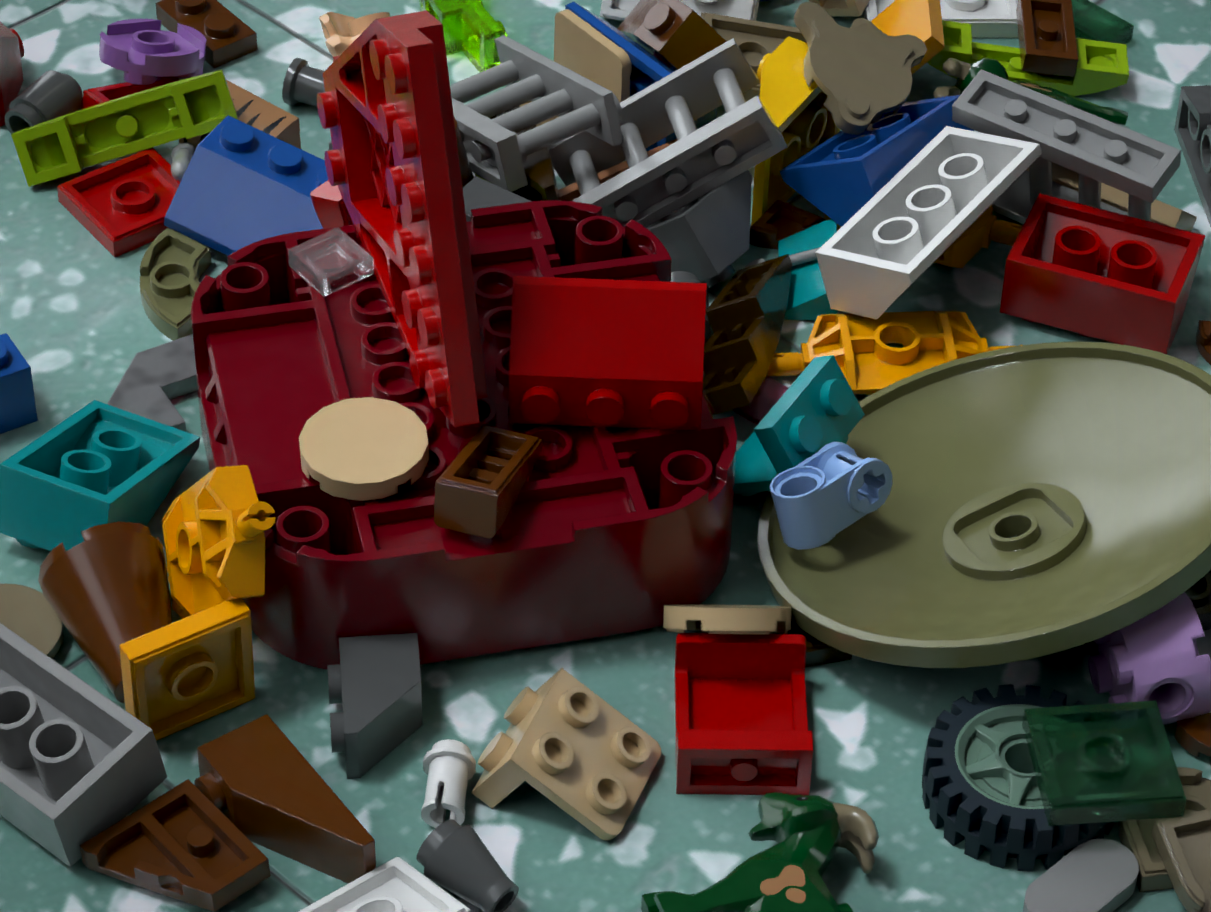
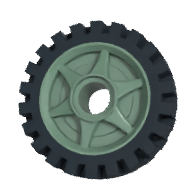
M1013 684L999 685L997 697L995 698L986 687L974 691L971 702L962 696L952 703L950 712L943 710L937 717L935 728H931L928 736L923 763L922 798L925 809L930 808L929 819L936 829L944 827V838L951 845L955 846L965 840L964 854L978 860L984 851H988L991 853L990 865L1003 869L1009 857L1017 859L1018 871H1033L1035 859H1041L1045 869L1048 870L1063 858V854L1066 856L1078 845L1092 839H1104V835H1109L1114 826L1121 800L1125 767L1124 754H1120V742L1116 734L1108 735L1109 724L1100 715L1089 720L1090 707L1079 700L1070 708L1066 707L1067 694L1053 690L1049 699L1040 698V686L1026 685L1024 695H1016Z

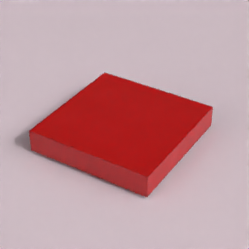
M152 147L57 186L59 202L114 257H118L153 242L160 233L168 228L164 226V217L180 181L174 179L171 174V165Z

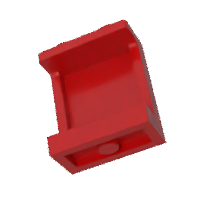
M679 633L676 636L674 669L676 794L765 795L777 792L790 795H809L813 738L812 731H808L805 686L807 648L804 635Z

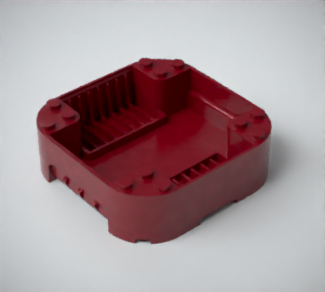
M533 201L471 209V221L467 222L488 397L477 399L480 423L454 427L440 408L433 409L425 389H418L412 377L409 353L359 236H356L354 225L294 232L257 241L227 256L228 267L216 278L208 275L203 278L192 301L191 322L201 430L209 470L212 471L216 467L248 465L258 500L270 504L275 513L268 516V518L276 517L275 523L271 528L264 531L265 593L262 597L242 598L251 610L252 631L265 644L292 660L327 670V665L340 664L339 637L417 633L421 665L628 633L653 627H663L664 605L701 604L715 591L726 573L730 559L737 433L733 416L713 419L714 409L703 390L701 431L509 423V363L513 277L534 276L671 282L672 259L667 249L651 231L633 219L623 227L617 220L603 216V207L574 201ZM374 397L395 401L414 411L426 426L429 461L422 476L411 485L410 478L406 483L398 485V493L383 499L364 501L334 497L320 489L319 481L313 479L312 476L308 479L303 473L299 436L306 421L323 407L344 399ZM484 425L543 439L540 456L505 522L492 538H484L441 528L434 522L436 480Z

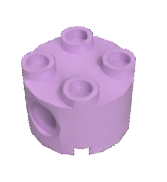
M1185 592L1159 610L1135 623L1094 640L1095 644L1098 645L1099 654L1089 656V673L1096 693L1109 692L1110 694L1108 701L1109 713L1117 734L1175 723L1179 720L1194 718L1211 711L1209 653L1199 655L1196 638L1205 637L1193 603Z

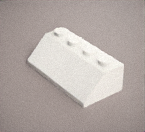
M946 126L815 252L830 308L877 320L1042 154L1040 144Z

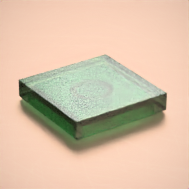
M1156 700L1024 709L1022 726L1025 731V738L1034 772L1036 773V780L1048 826L1184 817L1187 800Z

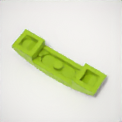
M942 20L944 49L927 62L932 67L948 75L943 70V63L948 58H954L970 64L983 58L996 59L1006 69L1008 80L1011 82L1020 80L1043 87H1050L1072 96L1093 94L1127 84L1129 78L1126 44L1076 38L1078 63L1074 77L1061 75L1041 76L1034 72L1022 71L1020 48L972 42L971 24Z
M219 70L97 104L12 133L11 136L28 186L31 187L80 172L85 167L186 137V139L209 133L228 115L237 120L239 119L224 72Z

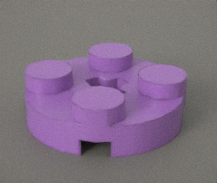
M128 19L107 25V35L101 31L99 44L101 62L124 71V80L128 83L149 85L156 81V77L175 76L180 79H187L203 74L206 37L192 27L178 23L177 33L161 30V20Z

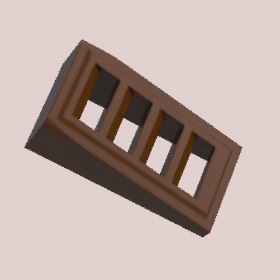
M486 425L482 426L435 482V524L441 528L484 538L494 537L505 522L540 456L543 439Z

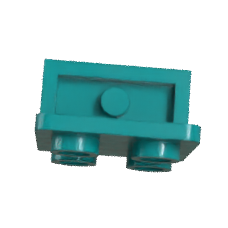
M834 355L815 357L736 452L734 494L740 493L742 496H751L762 491H771L770 483L779 473L795 467L817 453L826 444L831 442L847 443L848 434L865 414Z

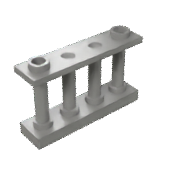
M505 35L495 39L500 60L499 65L450 85L453 114L460 130L472 172L510 192L528 185L523 166L527 161L528 155L575 134L586 131L612 146L623 143L619 121L622 120V109L612 91ZM506 85L505 88H502V89H500V90H498V91H495V92H493V93H491V94H488V95H486V96H484V97H481V98H479V99H477V100H474V101H472V102H470V103H467V104H465V105L463 104V103H466V102H468V101H470V100H473V99H475V98H477V97H480V96H482V95H484V94H487V93H489V92H491V91H494V90H496V89H498V88H501V87H503V86ZM528 101H532V102H530V103H528V104H526V105H523V106H521V107H519V108H517V109H514V110H512V111H510V112H507V113H505V114H503V115H500V116H498V117H496V118L490 119L491 117H493V116H495V115H498V114H500V113H502V112H505V111H507V110H509V109H512V108H514V107H516V106H518V105H521V104H523V103H525V102H528ZM556 115L559 116V117L556 118V119H553V120H551V121H549V122H546V123H544V124H542V125H540V126H537V127H535V128H533V129H530V130H528V131H526V132H524V133H521V134H519V135L516 134L517 132H520V131H522V130H524V129H527V128H529V127H531V126H534V125H536V124H538V123H540V122H543V121H545V120H547V119H550V118H552V117H554V116H556Z
M734 38L620 102L622 120L619 121L623 143L612 146L596 136L582 131L548 146L547 149L551 156L553 168L565 186L577 183L581 196L572 201L603 207V216L617 220L623 227L633 219L646 228L788 147L783 135L758 95L746 102L743 93L760 84V81ZM721 105L724 106L726 111L724 115L697 129L695 120ZM675 133L678 141L652 156H648L647 147ZM624 160L627 161L629 169L600 184L597 176L598 172L617 165Z
M982 69L952 105V121L981 133L1040 144L1042 154L1029 166V171L1025 170L992 204L994 212L1022 224L1025 223L1039 193L1151 222V203L1154 202L1180 167V149ZM1052 162L1079 173L1078 191L1052 181ZM1101 183L1129 194L1128 212L1101 201Z

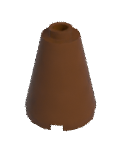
M118 521L93 526L81 531L84 542L67 551L64 548L63 542L50 551L40 565L38 581L44 597L119 702L125 704L119 645L171 624L172 614L166 553L158 536L157 538L153 537L149 527L141 523Z

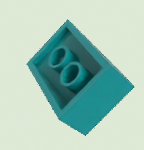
M93 400L0 464V533L16 538L21 545L26 547L43 548L49 551L63 542L64 548L67 551L84 542L81 531L93 526L118 521L141 523L147 526L198 450L200 437Z

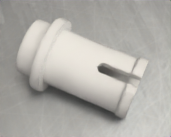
M441 740L432 746V749L426 753L423 759V770L428 775L421 818L425 823L435 828L445 822L446 809L451 810L450 819L455 820L459 825L464 822L467 782L476 772V760L471 755V750L466 744L457 740Z

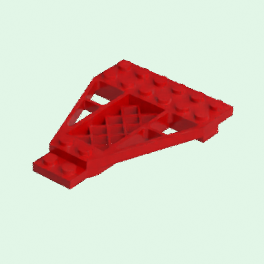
M427 10L375 19L341 55L333 57V63L323 73L325 92L317 94V108L322 127L324 129L330 128L333 150L325 151L327 176L331 186L338 185V189L410 356V367L416 387L418 389H425L432 408H440L454 427L480 423L477 399L487 398L488 395L443 24Z

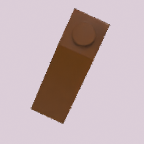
M640 0L617 28L675 71L727 42L693 9L679 0Z
M268 714L197 747L200 777L195 779L194 785L251 842L345 883H350L376 868L374 838Z

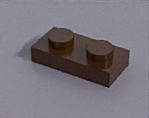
M162 0L155 3L157 20H161V24L169 31L177 33V25L179 23L198 30L206 37L205 61L213 68L258 50L257 33L217 0Z
M1018 0L1016 16L1022 71L1034 72L1041 76L1061 75L1074 77L1078 63L1072 1Z

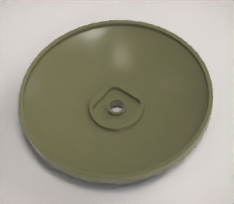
M1104 342L1038 343L987 351L952 360L897 381L858 402L865 415L848 434L846 444L855 450L858 457L862 459L868 457L877 458L889 466L892 472L893 484L888 498L880 508L866 514L837 533L828 543L812 549L797 550L788 547L783 541L772 494L769 491L763 504L758 525L757 542L760 560L773 597L780 606L791 607V620L817 640L842 652L868 660L900 666L968 668L1028 660L1064 651L1111 634L1159 610L1187 591L1211 570V375L1184 360L1158 351Z

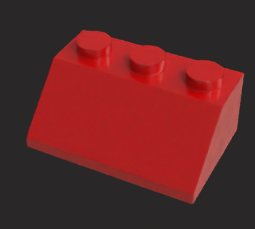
M1039 193L1006 259L1000 313L1019 317L1029 322H1038L1072 331L1085 337H1094L1121 345L1135 346L1168 354L1182 321L1205 235Z
M514 276L509 363V423L701 431L707 283Z

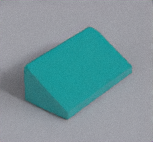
M832 219L826 220L779 240L778 257L821 247L837 232V223ZM818 260L792 266L788 304L784 320L816 321L817 316L822 314H838V310L830 308Z

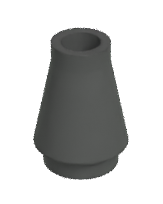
M453 819L447 820L428 835L418 850L417 861L424 867L425 877L478 907L483 912H504L518 894L519 887L507 877L471 825L460 826Z

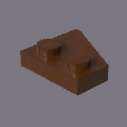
M189 779L79 845L83 864L88 869L212 912L219 910L271 876L268 858Z

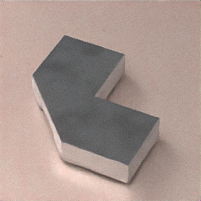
M191 335L136 353L107 404L186 432L185 421L170 400L198 390L194 344Z

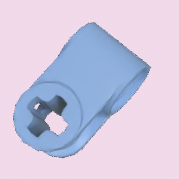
M831 442L795 467L779 473L772 479L770 490L784 543L788 547L797 550L820 547L866 514L876 511L885 503L891 491L893 482L889 466L877 458L868 457L862 459L858 457L855 450L843 442Z

